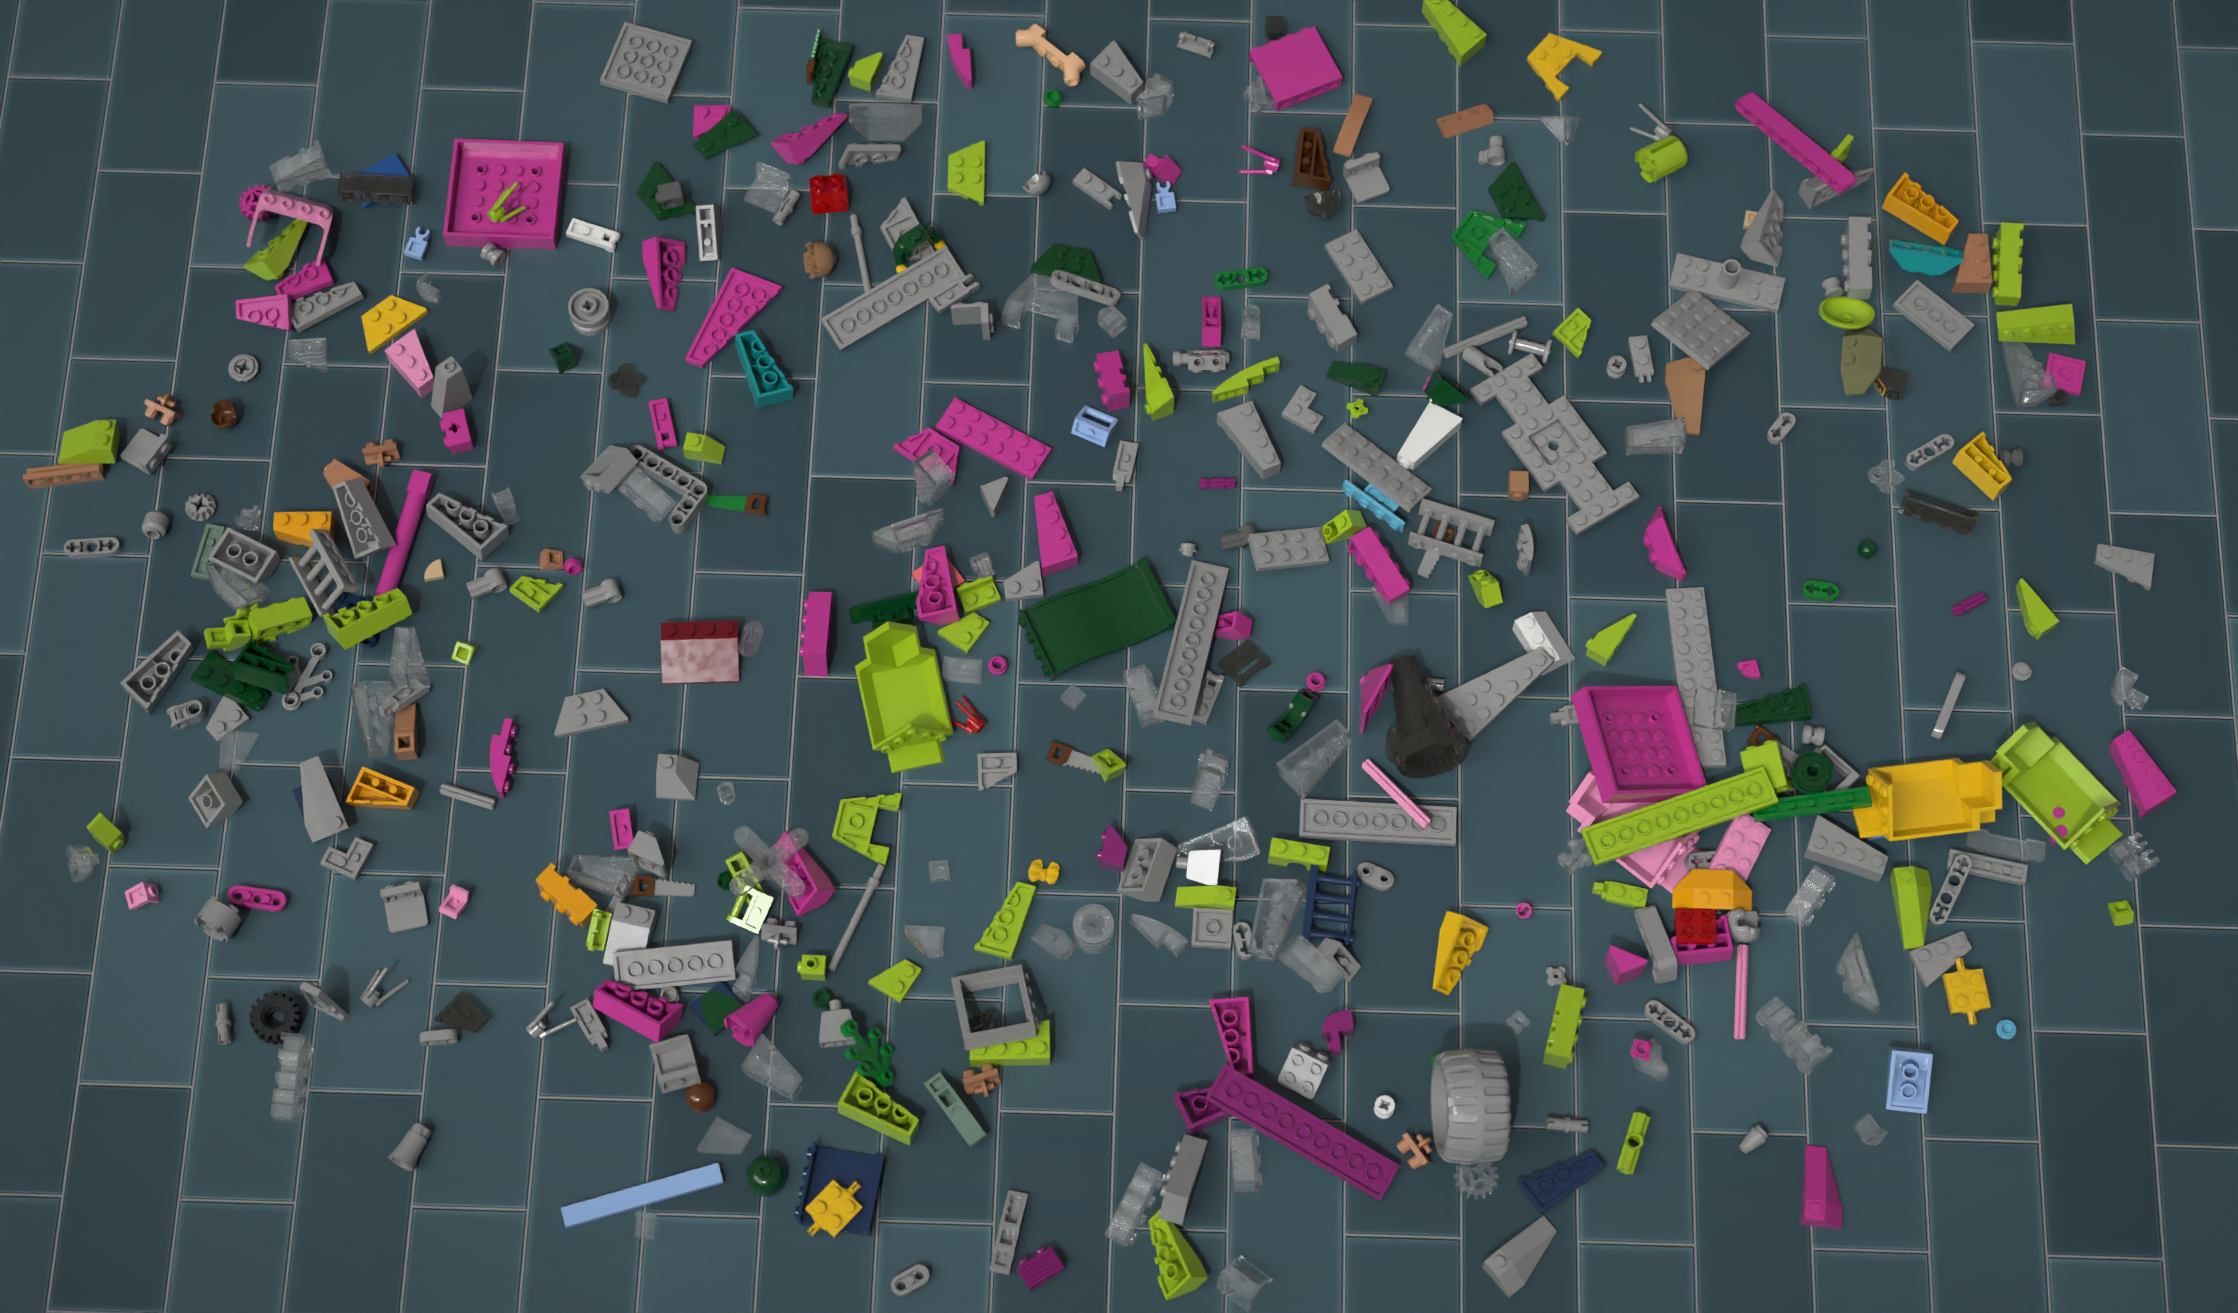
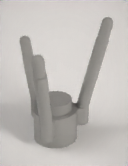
M1640 103L1639 107L1658 124L1654 130L1656 135L1634 127H1630V130L1652 138L1655 141L1671 135L1673 130Z
M385 967L382 972L377 970L359 999L370 1008L374 1005L379 1007L383 1001L408 984L409 980H405L379 999L380 994L375 989L385 976L388 968Z
M551 1001L535 1020L526 1026V1029L533 1038L537 1039L540 1036L544 1039L547 1035L576 1022L578 1019L573 1018L545 1031L547 1025L542 1019L556 1005L555 1002Z

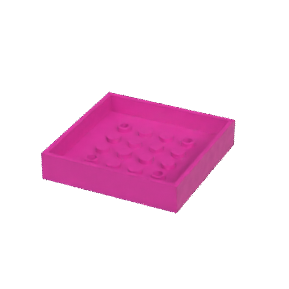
M455 139L443 231L446 246L484 247L489 242H492L497 248L556 250L566 162L564 143ZM518 182L516 188L501 206L506 211L504 215L522 206H525V210L507 219L504 223L500 221L497 224L494 223L486 213L494 206L507 188Z
M1584 686L1571 696L1602 804L1661 802L1707 786L1677 686Z

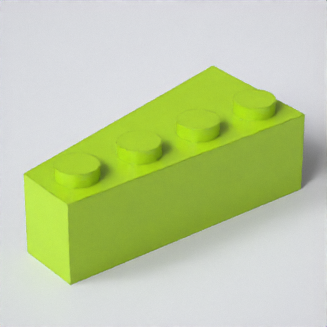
M396 588L374 596L373 601L363 600L351 609L346 610V607L339 609L337 614L330 616L328 613L322 616L331 636L346 650L365 639L371 638L374 634L389 628L391 625L406 619V617L412 615V611L406 596Z
M1049 1020L1038 1022L1039 1028L1035 1029L1036 1037L971 1049L970 1067H979L986 1064H991L992 1066L1050 1065Z
M855 1071L838 1102V1113L910 1146L919 1130V1119L900 1104L895 1103L886 1093L881 1092L870 1080H866Z

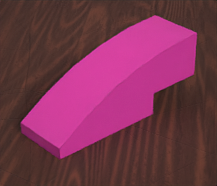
M947 34L952 65L963 84L968 89H972L970 49H962V34Z

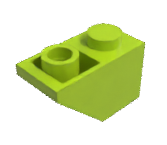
M1346 509L1323 525L1321 531L1326 545H1330L1350 538L1367 528L1360 511Z
M1477 570L1474 574L1468 575L1477 599L1484 608L1503 603L1499 583L1487 570Z

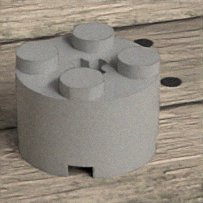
M212 896L194 919V923L198 928L202 925L205 928L203 932L210 937L222 942L225 939L227 942L241 923V918L236 907L232 905L226 906L220 899Z

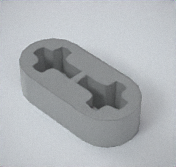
M1788 412L1782 413L1769 428L1767 440L1771 444H1780L1790 433L1796 422L1794 415ZM1788 419L1790 422L1783 427V422ZM1779 430V436L1774 438L1772 435Z
M1716 851L1697 852L1688 855L1684 860L1685 867L1689 871L1693 869H1707L1710 862H1706V860L1713 858ZM1693 859H1694V861H1699V860H1700V863L1697 864V865H1695V864H1692V863H1691V860H1693Z
M1244 922L1236 923L1232 933L1237 955L1243 960H1249L1255 953L1250 927ZM1239 928L1246 931L1244 932V939L1241 938L1240 933H1237ZM1244 943H1246L1247 949H1251L1249 954H1245L1242 951Z
M454 1029L420 1033V1045L422 1046L446 1045L458 1042V1031Z

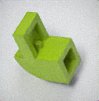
M243 619L229 620L223 628H206L204 636L208 649L223 648L224 651H231L244 646L251 638L248 620Z

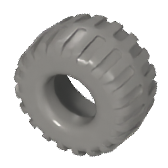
M1464 1048L1444 1051L1435 1058L1430 1086L1431 1122L1438 1154L1445 1162L1461 1164L1493 1162L1502 1159L1507 1152L1511 1132L1510 1087L1507 1081L1508 1075L1501 1055L1494 1050Z

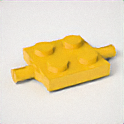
M1963 958L1955 959L1957 971L1942 975L1950 1014H1967L1969 1026L1976 1025L1978 1023L1975 1012L1991 1008L1983 969H1965Z
M832 1180L805 1208V1211L812 1216L815 1222L807 1232L813 1237L821 1228L835 1238L863 1209L853 1197V1194L861 1186L857 1185V1182L854 1181L846 1190L836 1181Z

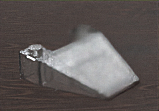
M1032 274L1007 298L1002 312V324L1020 329L1025 313L1028 310L1057 318L1055 339L1073 343L1078 330V295L1052 286L1050 283L1051 277Z

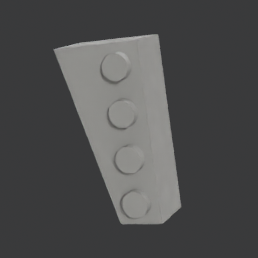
M1252 401L1217 413V424L1219 427H1222L1228 438L1236 444L1241 454H1244L1250 465L1262 479L1280 473V460Z

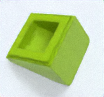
M458 640L451 659L470 665L478 645L465 640Z
M2127 900L2108 903L2114 926L2133 923L2134 911Z

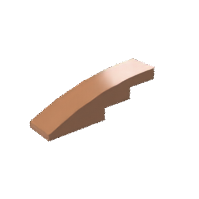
M1355 94L1336 141L1334 153L1351 157L1372 105V98Z

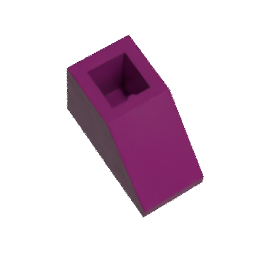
M1108 825L1107 831H1103L1101 842H1104L1103 849H1099L1097 860L1100 861L1101 868L1123 872L1127 857V846L1113 826Z

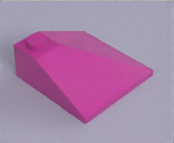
M1391 664L1371 669L1360 680L1359 733L1361 734L1364 733L1390 687L1393 665Z

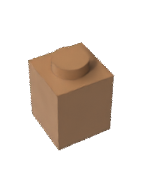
M1510 471L1508 476V499H1513L1514 501L1527 500L1529 493V471Z

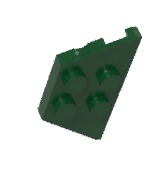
M655 161L637 191V196L658 221L679 218L681 215L688 213L696 215V207L683 192L684 206L663 210L662 204L657 203L655 193H659L657 185L674 181L659 163Z
M1514 161L1511 162L1488 188L1493 202L1503 219L1507 218L1511 219V221L1533 219L1543 222L1545 219L1516 164Z
M1054 243L1030 268V273L1051 277L1053 271L1062 270L1097 283L1101 281L1091 251Z

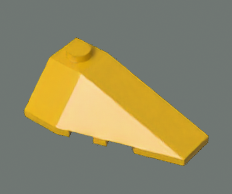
M1446 912L1439 933L1433 989L1445 995L1450 994L1461 978V972L1464 967L1469 966L1472 962L1470 958L1475 951H1479L1482 947L1489 929L1488 927L1464 915Z

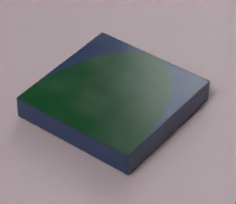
M721 981L693 1002L690 1007L715 1037L726 1028L724 1018L741 1008L742 1005Z

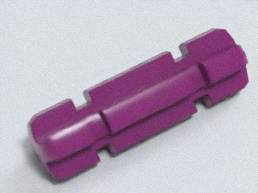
M1225 477L1210 478V480L1200 478L1199 488L1225 489V487H1228V489H1234L1236 487V479L1234 477H1228V479H1225Z
M1979 592L1974 597L1971 596L1960 602L1959 605L1952 606L1951 611L1953 615L1960 616L1964 611L1967 612L1977 607L1979 603L1986 602V595Z

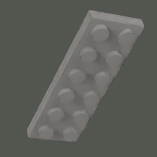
M1346 423L1326 438L1321 445L1408 513L1422 501V498L1425 499L1432 491L1431 487Z
M732 939L612 953L615 982L631 987V991L736 980Z

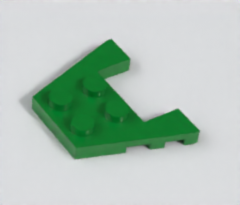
M1471 209L1452 234L1451 240L1485 279L1488 280L1497 268V264L1483 256L1485 251L1501 230L1518 240L1526 229L1527 224L1512 222L1511 219L1496 218L1492 214Z

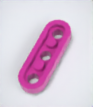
M236 885L228 891L227 895L230 903L237 907L281 912L287 906L285 895L274 890ZM238 895H242L241 899H236ZM257 898H261L260 902H255ZM276 901H281L279 905H274Z

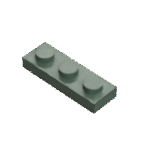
M206 524L192 568V578L211 581L216 563L208 560V557L226 531L225 527Z

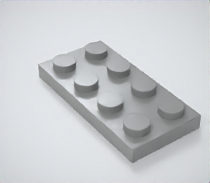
M1357 229L1325 244V250L1360 305L1393 290L1392 283Z
M1918 280L1892 306L1949 352L1974 327L1971 321Z
M1321 527L1255 533L1248 536L1256 571L1323 565L1329 562Z

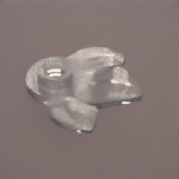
M1894 460L1881 461L1878 466L1872 467L1867 474L1871 483L1876 484L1881 492L1889 495L1895 494V486L1905 480L1904 475L1894 470Z

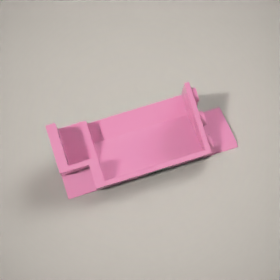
M1591 770L1569 800L1571 804L1566 812L1581 823L1577 830L1581 833L1580 831L1583 828L1658 802L1602 804L1593 770ZM1700 831L1692 832L1683 837L1616 859L1615 861L1651 889L1658 884L1672 893V889L1691 872L1685 867V858L1690 854L1702 852L1695 846L1700 839L1698 835ZM1693 859L1691 863L1697 865L1700 863V860L1694 861Z

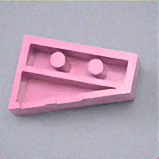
M413 329L388 347L385 353L388 361L423 398L433 391L434 378L416 331Z

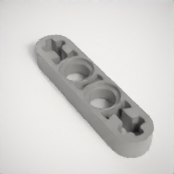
M1062 270L1053 271L1050 278L1051 285L1056 288L1109 306L1117 305L1121 296L1120 292L1115 288ZM1072 283H1077L1081 287H1076ZM1090 289H1095L1098 293H1094Z
M1957 671L1931 733V736L1940 740L1965 680V674Z
M1965 854L1958 855L1953 860L1932 905L1928 918L1933 925H1941L1947 920L1969 873L1972 861ZM1964 859L1967 867L1964 866L1960 873L1953 872V869L1957 871L1960 866L1957 861ZM1951 876L1959 878L1958 886L1950 885L1949 878ZM1943 893L1951 896L1952 900L1949 904H1944L1941 901ZM1937 904L1948 909L1947 911L1945 909L1942 910L1940 916L1943 919L1938 921L1935 920L1933 913H1937L1940 907L1936 906Z

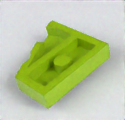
M1577 308L1552 334L1578 358L1582 353V347L1586 340L1591 319Z
M521 576L510 587V593L538 613L563 590L561 583L554 585L546 583V580H534L526 576Z
M973 612L960 619V621L940 629L937 633L940 637L968 654L990 626V622Z
M905 959L869 980L868 984L901 1004L921 974L922 969Z

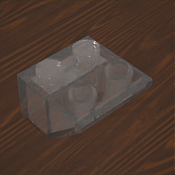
M1154 73L1152 78H1148L1144 91L1140 92L1136 99L1138 102L1136 111H1138L1137 119L1144 120L1163 115L1167 112L1174 100V81L1157 73Z

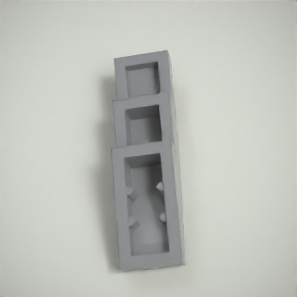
M1008 1190L989 1271L1010 1275L1028 1198L1026 1193Z

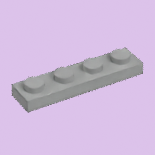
M1950 849L1948 852L1947 870L1950 869L1953 860L1958 855L1965 854L1972 861V866L1968 873L1970 875L2022 886L2026 883L2028 865ZM1964 859L1957 861L1960 866L1956 872H1960L1964 866L1967 867Z

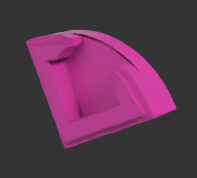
M1756 659L1737 663L1738 670L1745 677L1750 679L1761 678Z

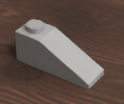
M719 205L696 206L700 261L719 260Z

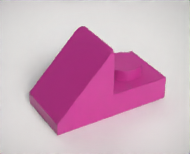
M1150 153L1143 163L1146 168H1150L1153 177L1165 183L1169 181L1171 186L1175 184L1182 173L1168 155L1161 159Z

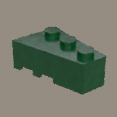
M252 638L233 662L235 680L288 695L296 684L295 666L278 655H272L266 647L261 648Z

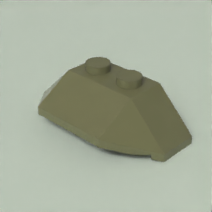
M1869 327L1849 330L1843 336L1841 375L1846 396L1864 395L1881 374L1884 339Z

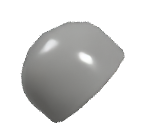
M1042 171V175L1039 173L1035 174L1023 185L1022 188L1029 195L1040 196L1048 190L1051 180L1045 171Z

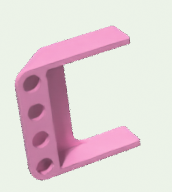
M273 189L262 191L246 246L250 247L259 214L262 211L275 212L315 223L323 228L324 235L316 266H320L334 214L332 207Z

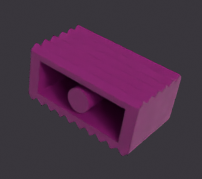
M1043 1247L1036 1251V1256L1030 1260L1027 1257L1018 1263L1019 1266L1016 1267V1271L1029 1292L1064 1271V1266L1052 1247L1048 1249Z

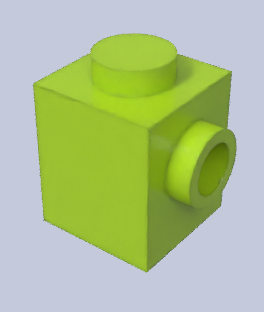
M802 955V961H798L797 972L801 974L802 980L826 981V956Z

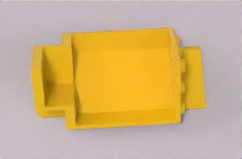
M1959 758L1868 768L1866 783L1869 787L1872 807L1852 809L1860 838L1884 836L1888 841L1978 831L1980 830V823L1995 822V810L2002 809V771L1988 760L1964 763Z

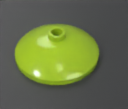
M1847 296L1830 297L1823 300L1819 305V315L1831 326L1842 330L1864 328L1871 324L1875 317V311L1868 303L1860 299H1847Z

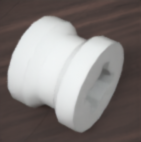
M1386 1095L1378 1097L1374 1105L1376 1116L1381 1119L1391 1117L1395 1107L1394 1100Z

